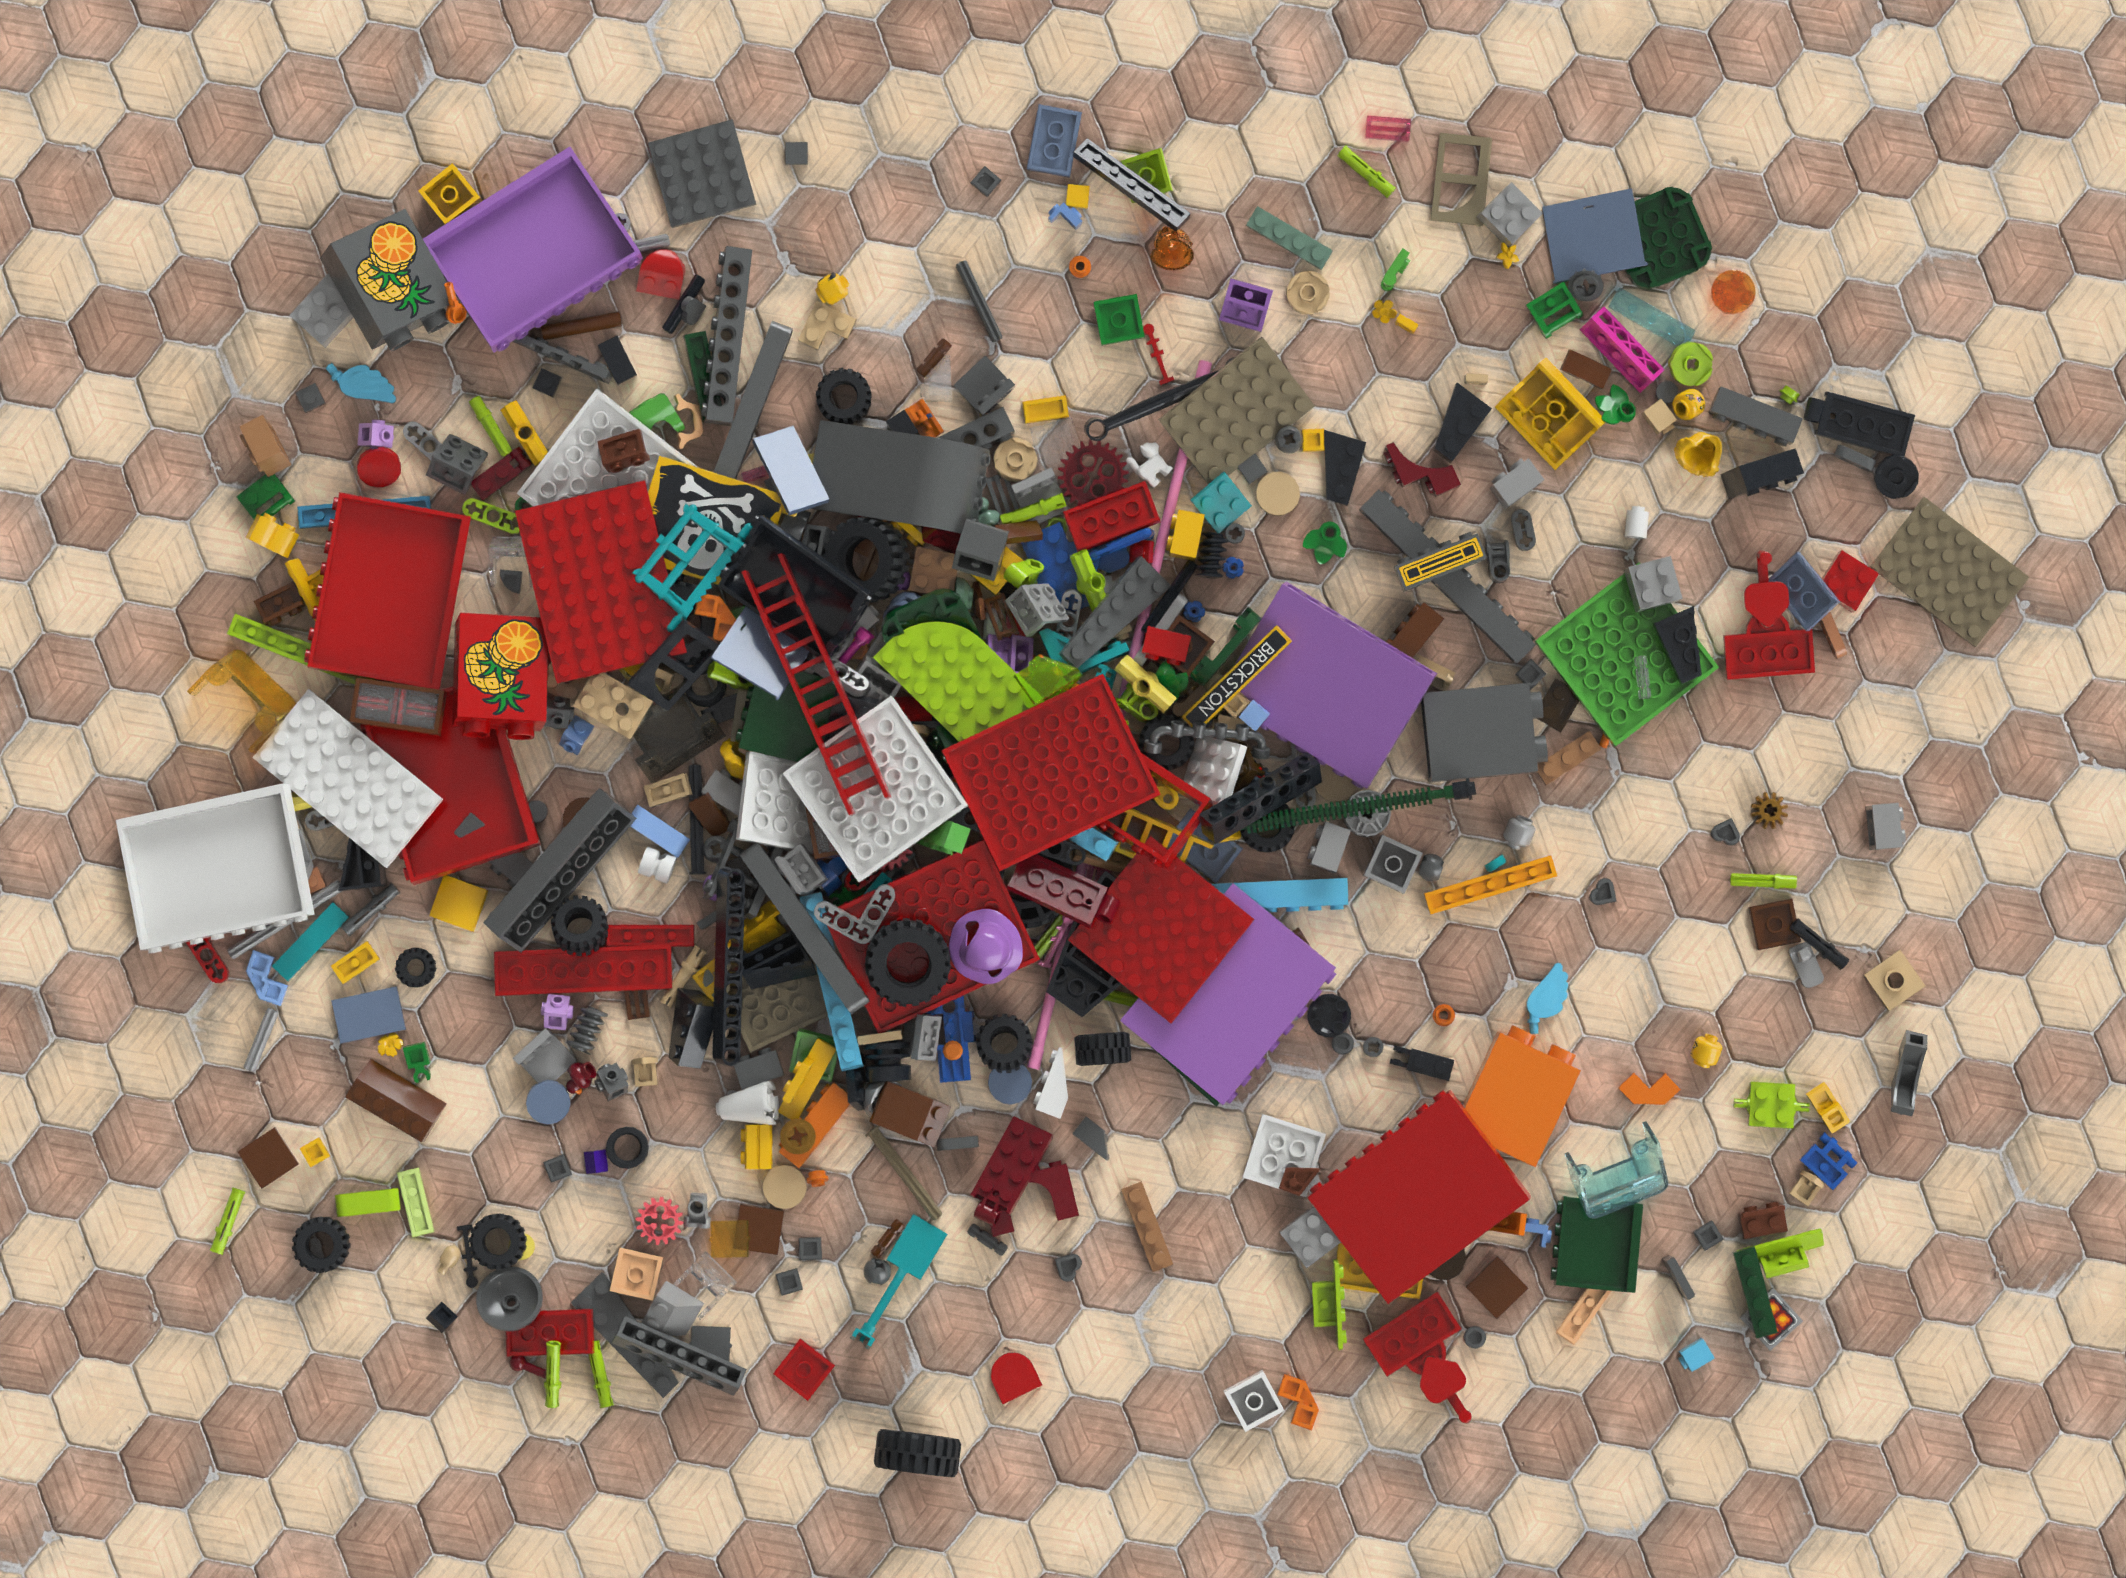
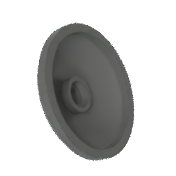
M508 1267L495 1270L481 1282L476 1296L477 1309L482 1319L492 1328L501 1331H516L529 1325L538 1316L543 1304L542 1288L536 1277L523 1268ZM515 1301L514 1306H508L509 1302Z

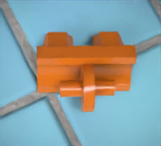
M923 398L905 409L920 435L936 438L944 433V430Z

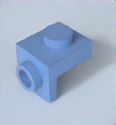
M1064 202L1060 206L1056 204L1048 212L1050 215L1048 221L1050 223L1054 222L1061 215L1075 230L1082 225V220L1080 219L1082 215L1074 207L1070 209Z
M575 715L568 725V729L564 731L559 745L567 752L578 755L583 744L593 731L594 725Z
M1526 1218L1525 1232L1540 1233L1539 1246L1546 1248V1243L1551 1241L1552 1230H1548V1225L1539 1224V1219Z

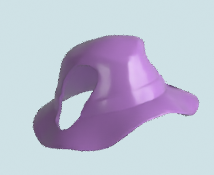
M981 909L965 914L954 925L949 941L950 957L957 971L966 978L982 984H994L1003 980L1018 969L1023 957L1022 941L1017 928L1007 917L992 909ZM978 922L979 928L967 946L968 931L966 924ZM1001 968V971L994 977L989 975L988 970Z

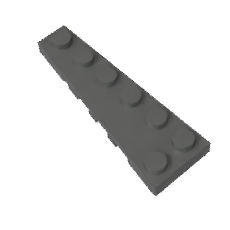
M528 333L524 338L520 340L516 338L512 341L604 383L609 384L612 375L607 368L608 366L598 361H595L594 364L589 363V360L577 355L575 357L568 354L569 351L557 346L554 348L549 346V342L537 337L535 340L528 337Z
M1142 556L1137 557L1060 651L1059 655L1073 669H1077L1167 591L1171 585Z
M601 1272L571 1304L576 1309H593L594 1328L664 1398L679 1383L672 1370L612 1344L615 1333L624 1316L635 1321L637 1320L619 1294L609 1291L611 1282Z

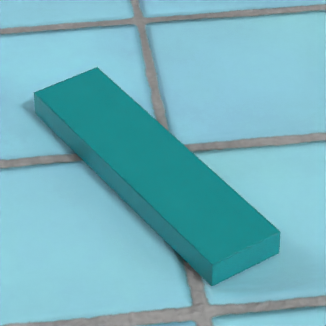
M332 902L272 967L289 982L350 917Z

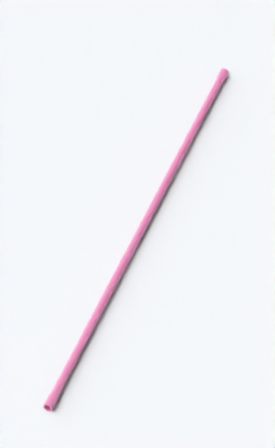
M1199 360L1195 378L1210 373L1212 363ZM1180 447L1153 552V563L1151 564L1159 574L1170 533L1172 516L1175 513L1188 460ZM1152 604L1138 615L1129 651V656L1134 659L1142 647L1145 633L1141 631V628L1149 618ZM1124 678L1122 679L1118 698L1121 697L1126 690L1127 683H1129ZM1121 709V712H1122L1123 716L1125 717L1126 711H1124L1123 709ZM1081 863L1077 865L1075 872L1086 877L1089 864ZM1073 923L1068 925V931H1065L1062 937L1064 940L1062 943H1059L1056 949L1048 985ZM1047 992L1033 1048L1031 1049V1056L1027 1063V1067L1040 1070L1044 1045L1056 1000Z

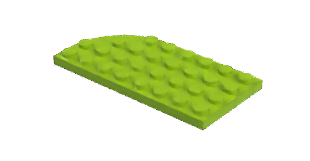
M935 621L911 626L903 630L904 634L895 636L888 641L873 657L959 742L1044 702L981 638L970 630L953 623Z

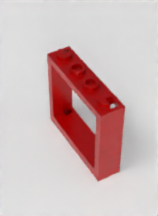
M1142 754L1152 776L1200 807L1164 857L1109 820L1096 825V827L1104 832L1106 830L1110 831L1118 842L1122 844L1127 842L1132 846L1131 849L1140 856L1145 854L1150 858L1149 861L1157 867L1162 865L1167 869L1200 824L1199 814L1212 807L1213 803L1211 798Z

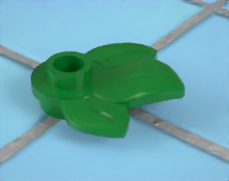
M1614 384L1611 386L1610 396L1600 395L1595 397L1597 408L1604 412L1601 418L1604 422L1615 425L1620 421L1627 423L1634 419L1636 408L1629 401L1628 394L1619 386Z
M1325 522L1319 529L1311 530L1306 535L1303 541V548L1314 549L1315 558L1322 565L1328 562L1333 554L1343 558L1346 554L1347 544L1340 536L1339 526L1334 522ZM1327 529L1333 530L1334 534L1332 537L1326 536L1325 531Z
M1164 661L1159 666L1156 672L1159 683L1177 698V701L1180 692L1185 690L1188 685L1187 673L1176 675L1173 667L1167 661Z

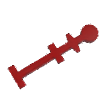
M1146 324L1143 327L1144 334L1148 335L1150 339L1146 344L1152 345L1154 353L1150 354L1151 358L1156 357L1163 376V380H1160L1159 383L1163 385L1172 382L1174 377L1168 378L1160 356L1164 354L1163 349L1159 351L1156 345L1160 339H1154V326Z

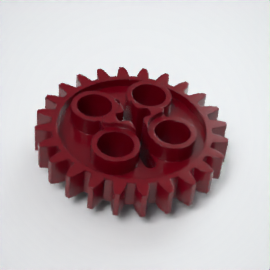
M1089 439L1088 445L1085 446L1083 441H1080V448L1072 445L1074 452H1065L1068 459H1060L1065 465L1064 467H1058V470L1063 472V475L1057 476V479L1064 480L1059 487L1067 489L1063 495L1071 494L1069 502L1072 503L1077 500V506L1124 489L1121 486L1122 483H1128V480L1123 478V475L1128 474L1129 471L1122 470V467L1127 465V462L1119 461L1123 455L1122 453L1115 455L1116 447L1109 450V442L1101 446V441H1097L1096 445H1093L1092 440ZM1086 454L1094 457V462L1090 466L1082 464V457ZM1102 457L1103 460L1096 471L1099 477L1092 479L1088 491L1084 493L1083 490L1090 479L1087 473L1088 471L1093 472L1098 458ZM1103 465H1113V473L1108 476L1102 473ZM1076 474L1084 476V483L1080 486H1075L1072 483V479ZM1095 484H1102L1104 486V492L1101 495H1094L1092 493V488Z

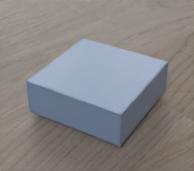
M1253 699L1239 718L1254 731H1257L1270 713Z

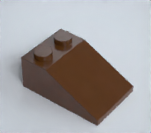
M885 1081L869 1122L935 1148L951 1106L892 1082Z

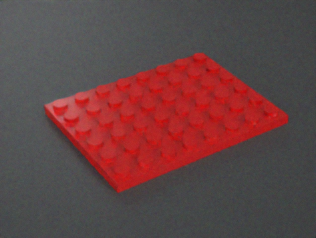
M645 480L516 510L515 514L556 683H564L645 663L671 634L667 631V626L675 615H678L663 599L660 601L658 596L643 582L637 583L635 581L636 575L632 574L634 570L643 567L660 545L656 542L659 536ZM663 555L649 572L650 575L661 583L668 576ZM683 638L669 655L677 656L687 653Z
M1104 674L942 750L999 872L1161 795Z
M984 839L965 847L962 854L954 852L952 855H947L887 883L893 887L895 899L875 934L879 932L882 926L889 925L891 921H903V918H910L912 921L918 919L922 920L926 925H932L937 932H940L949 949L952 929L961 917L973 911L992 909L1007 917L1020 934L1023 957L1017 970L1040 960ZM876 889L838 907L860 918ZM888 889L885 892H879L881 894L879 903L876 900L873 902L879 904L883 909L886 908V906L882 905L885 898H891ZM872 908L868 911V917L871 920H877L881 915L877 908ZM827 911L822 916L825 914L830 916L831 920L829 922L833 923L835 916L839 912L834 911L833 915ZM842 916L837 920V924L840 928H847L850 925V920ZM854 922L853 928L849 933L853 934V930L859 933V938L868 937L867 928L859 930L856 928L858 923ZM978 922L966 924L968 931L967 946L979 928ZM827 926L846 967L870 1000L865 1007L878 1033L888 1031L916 1018L917 1014L922 1015L987 985L961 975L950 957L951 967L948 980L942 986L941 992L937 996H932L931 1000L926 1003L925 1001L920 1002L918 1006L906 1004V1007L899 1006V1003L895 1002L892 1004L887 1002L886 998L880 997L876 993L875 988H872L869 983V978L866 974L865 958L870 942L860 944ZM912 942L896 945L891 949L887 957L889 973L901 982L919 980L925 975L929 966V958L926 951L920 945ZM1001 968L988 970L989 975L994 977L1001 971Z

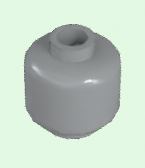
M1517 815L1516 818L1509 819L1503 836L1508 841V846L1519 850L1520 847L1530 845L1536 829L1531 819Z

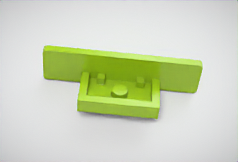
M1819 1228L1755 1245L1758 1260L1761 1263L1766 1279L1808 1268L1809 1261L1805 1251L1824 1246L1823 1232Z
M1333 1259V1280L1311 1282L1314 1327L1336 1326V1345L1338 1350H1343V1343H1347L1346 1330H1342V1322L1346 1321L1345 1308H1341V1300L1345 1299L1344 1286L1340 1287V1278L1344 1277L1343 1265H1339L1338 1260Z

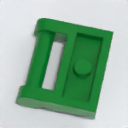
M1564 282L1525 305L1545 339L1552 336L1551 333L1572 320L1580 319L1584 316ZM1570 306L1572 311L1546 325L1544 322L1546 318L1564 307Z
M265 474L236 496L253 519L258 514L257 510L279 493L283 497L260 514L261 516L264 513L274 516L286 505H291L295 502V499L275 474L270 477Z

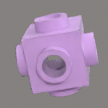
M372 420V423H359L358 446L370 447L372 450L378 449V447L392 448L394 426L385 425L383 420Z
M548 994L547 1002H542L541 1015L544 1016V1028L566 1030L568 1019H572L574 1006L570 1005V996Z

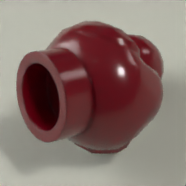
M575 1062L571 1064L567 1071L571 1079L566 1083V1089L571 1094L577 1093L580 1095L582 1089L588 1088L592 1084L593 1078L596 1077L595 1067L590 1062Z

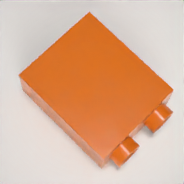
M1512 1025L1507 1035L1501 1032L1496 1033L1466 1096L1463 1107L1495 1149L1536 1167L1581 1070L1571 1066L1576 1057L1575 1054L1553 1044L1547 1054L1534 1049L1531 1046L1536 1036Z

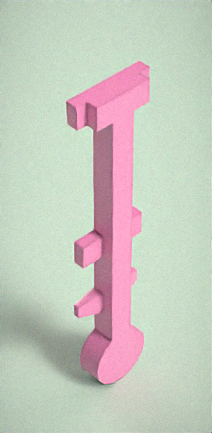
M1065 916L1062 917L1063 923L1061 926L1056 927L1059 931L1056 937H1051L1050 940L1053 943L1044 961L1039 960L1038 965L1047 968L1052 966L1050 961L1059 943L1063 942L1064 939L1062 937L1065 931H1068L1067 927L1073 923V920Z

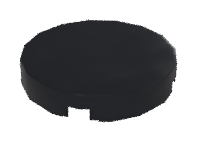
M1891 455L1879 462L1875 470L1874 480L1877 489L1884 496L1891 499L1904 498L1909 496L1917 487L1919 473L1911 459L1903 455Z

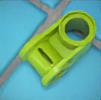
M1035 559L1012 563L1004 572V579L1017 589L1021 585L1037 584V578L1043 572L1044 565Z
M1127 683L1126 690L1121 697L1116 698L1119 707L1130 713L1140 722L1147 723L1154 719L1158 714V708L1146 697L1138 696L1133 691V686ZM1143 706H1147L1150 708V717L1145 716L1143 714Z

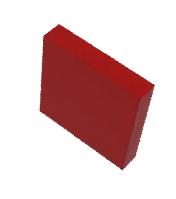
M800 1338L773 1374L808 1401L835 1365Z

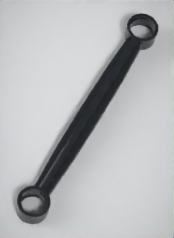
M1235 357L1230 358L1225 365H1227ZM1219 370L1159 393L1103 420L1096 417L1090 418L1084 425V432L1091 440L1101 441L1111 429L1138 420L1182 401ZM1099 421L1103 425V432L1100 436L1093 437L1089 434V427L1092 423Z

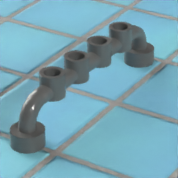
M1173 720L1171 721V726H1161L1155 729L1150 739L1144 742L1145 752L1158 754L1161 753L1162 742L1159 741L1162 735L1173 737L1192 736L1199 739L1213 737L1219 740L1235 738L1240 741L1253 739L1257 742V745L1253 746L1252 757L1268 759L1270 755V748L1266 746L1264 736L1259 732L1249 730V726L1246 724H1237L1236 730L1227 729L1228 725L1225 723H1215L1214 728H1206L1205 723L1196 721L1193 722L1192 727H1184V722Z

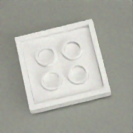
M1213 737L1197 738L1183 781L1211 798L1214 806L1233 794L1247 746ZM1179 793L1180 798L1189 800Z
M1262 1114L1243 1178L1279 1189L1286 1168H1316L1326 1134ZM1311 1182L1300 1196H1307Z

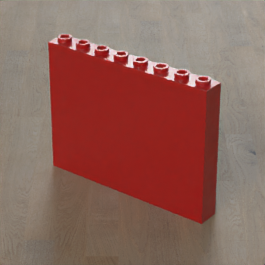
M339 492V497H334L332 510H336L335 519H330L328 532H332L331 540H326L324 553L328 554L327 562H322L320 575L324 576L323 584H318L316 597H320L319 606L314 605L312 619H316L314 628L310 627L308 640L312 641L311 649H306L304 662H307V667L311 669L440 690L471 517Z
M453 686L442 689L447 692L441 736L360 724L363 734H367L368 738L443 798L442 802L399 853L400 860L404 859L406 868H403L407 881L410 880L413 885L541 845L507 731L504 729H490V736L471 738L463 735V727H452ZM470 812L485 824V826L461 838L454 834L455 830Z
M1444 1090L1433 1097L1435 1101L1427 1106L1425 1103L1415 1111L1417 1115L1411 1119L1407 1116L1397 1124L1399 1126L1397 1130L1385 1132L1380 1136L1382 1141L1376 1145L1372 1142L1362 1150L1364 1153L1359 1158L1353 1156L1344 1163L1346 1167L1340 1172L1338 1169L1334 1170L1327 1176L1329 1179L1324 1184L1318 1182L1309 1189L1311 1192L1307 1197L1388 1304L1531 1199L1529 1192L1451 1090L1446 1093Z

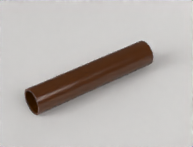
M617 311L545 324L541 326L543 339L550 340L621 327L622 322L620 312Z

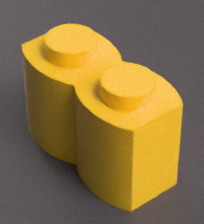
M264 513L263 516L257 514L245 538L288 558L299 537V534L294 532L296 528L285 522L282 526L275 523L277 518L267 513Z

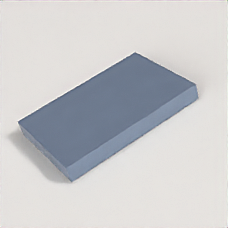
M1038 105L1027 170L1070 178L1074 158L1073 152L1076 147L1082 112Z
M1796 552L1769 578V582L1778 581L1787 586L1789 592L1788 609L1806 631H1810L1840 603L1839 599L1800 552Z
M1190 808L1176 827L1183 830L1195 814V811ZM1200 822L1193 835L1212 842L1202 833ZM1173 833L1168 845L1169 848L1179 835ZM1233 840L1214 844L1212 849L1193 842L1186 861L1214 883H1217L1243 848ZM1187 842L1185 843V845L1182 847V849H1181L1180 852L1178 853V855H1179L1180 857L1182 856V853H1183V851H1184V848H1185Z
M397 986L331 1000L340 1044L406 1030Z

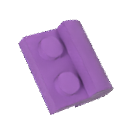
M1231 278L1219 320L1261 332L1273 290Z
M988 634L986 644L1026 683L1030 681L1032 676L1034 638L1012 635L1010 638L1002 637V640L998 641L996 635Z

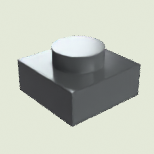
M316 383L295 392L305 413L326 404Z

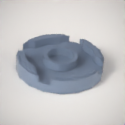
M1023 1064L1020 1065V1069L1017 1071L1012 1069L1011 1073H1006L1005 1070H1002V1073H998L996 1069H993L989 1075L988 1086L996 1100L1012 1105L1021 1102L1028 1096L1031 1091L1032 1078L1030 1072Z
M544 1080L538 1084L536 1083L527 1094V1111L539 1123H557L569 1112V1093L557 1081Z

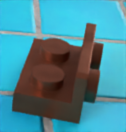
M640 429L597 441L602 464L609 473L621 472L624 468L630 466H640L650 460Z
M1777 1201L1766 1203V1208L1757 1209V1205L1744 1207V1212H1739L1743 1239L1788 1231L1784 1212L1785 1205H1779Z

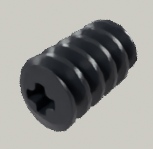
M1202 532V535L1207 537V539H1202L1200 543L1206 547L1199 548V552L1204 554V556L1198 557V561L1203 563V565L1196 566V569L1202 573L1195 574V576L1211 579L1222 578L1223 575L1218 573L1217 570L1224 569V566L1219 564V561L1226 560V558L1220 555V553L1227 551L1222 544L1228 543L1229 540L1219 533Z

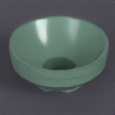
M956 577L954 591L961 596L967 609L971 610L973 588L964 578Z

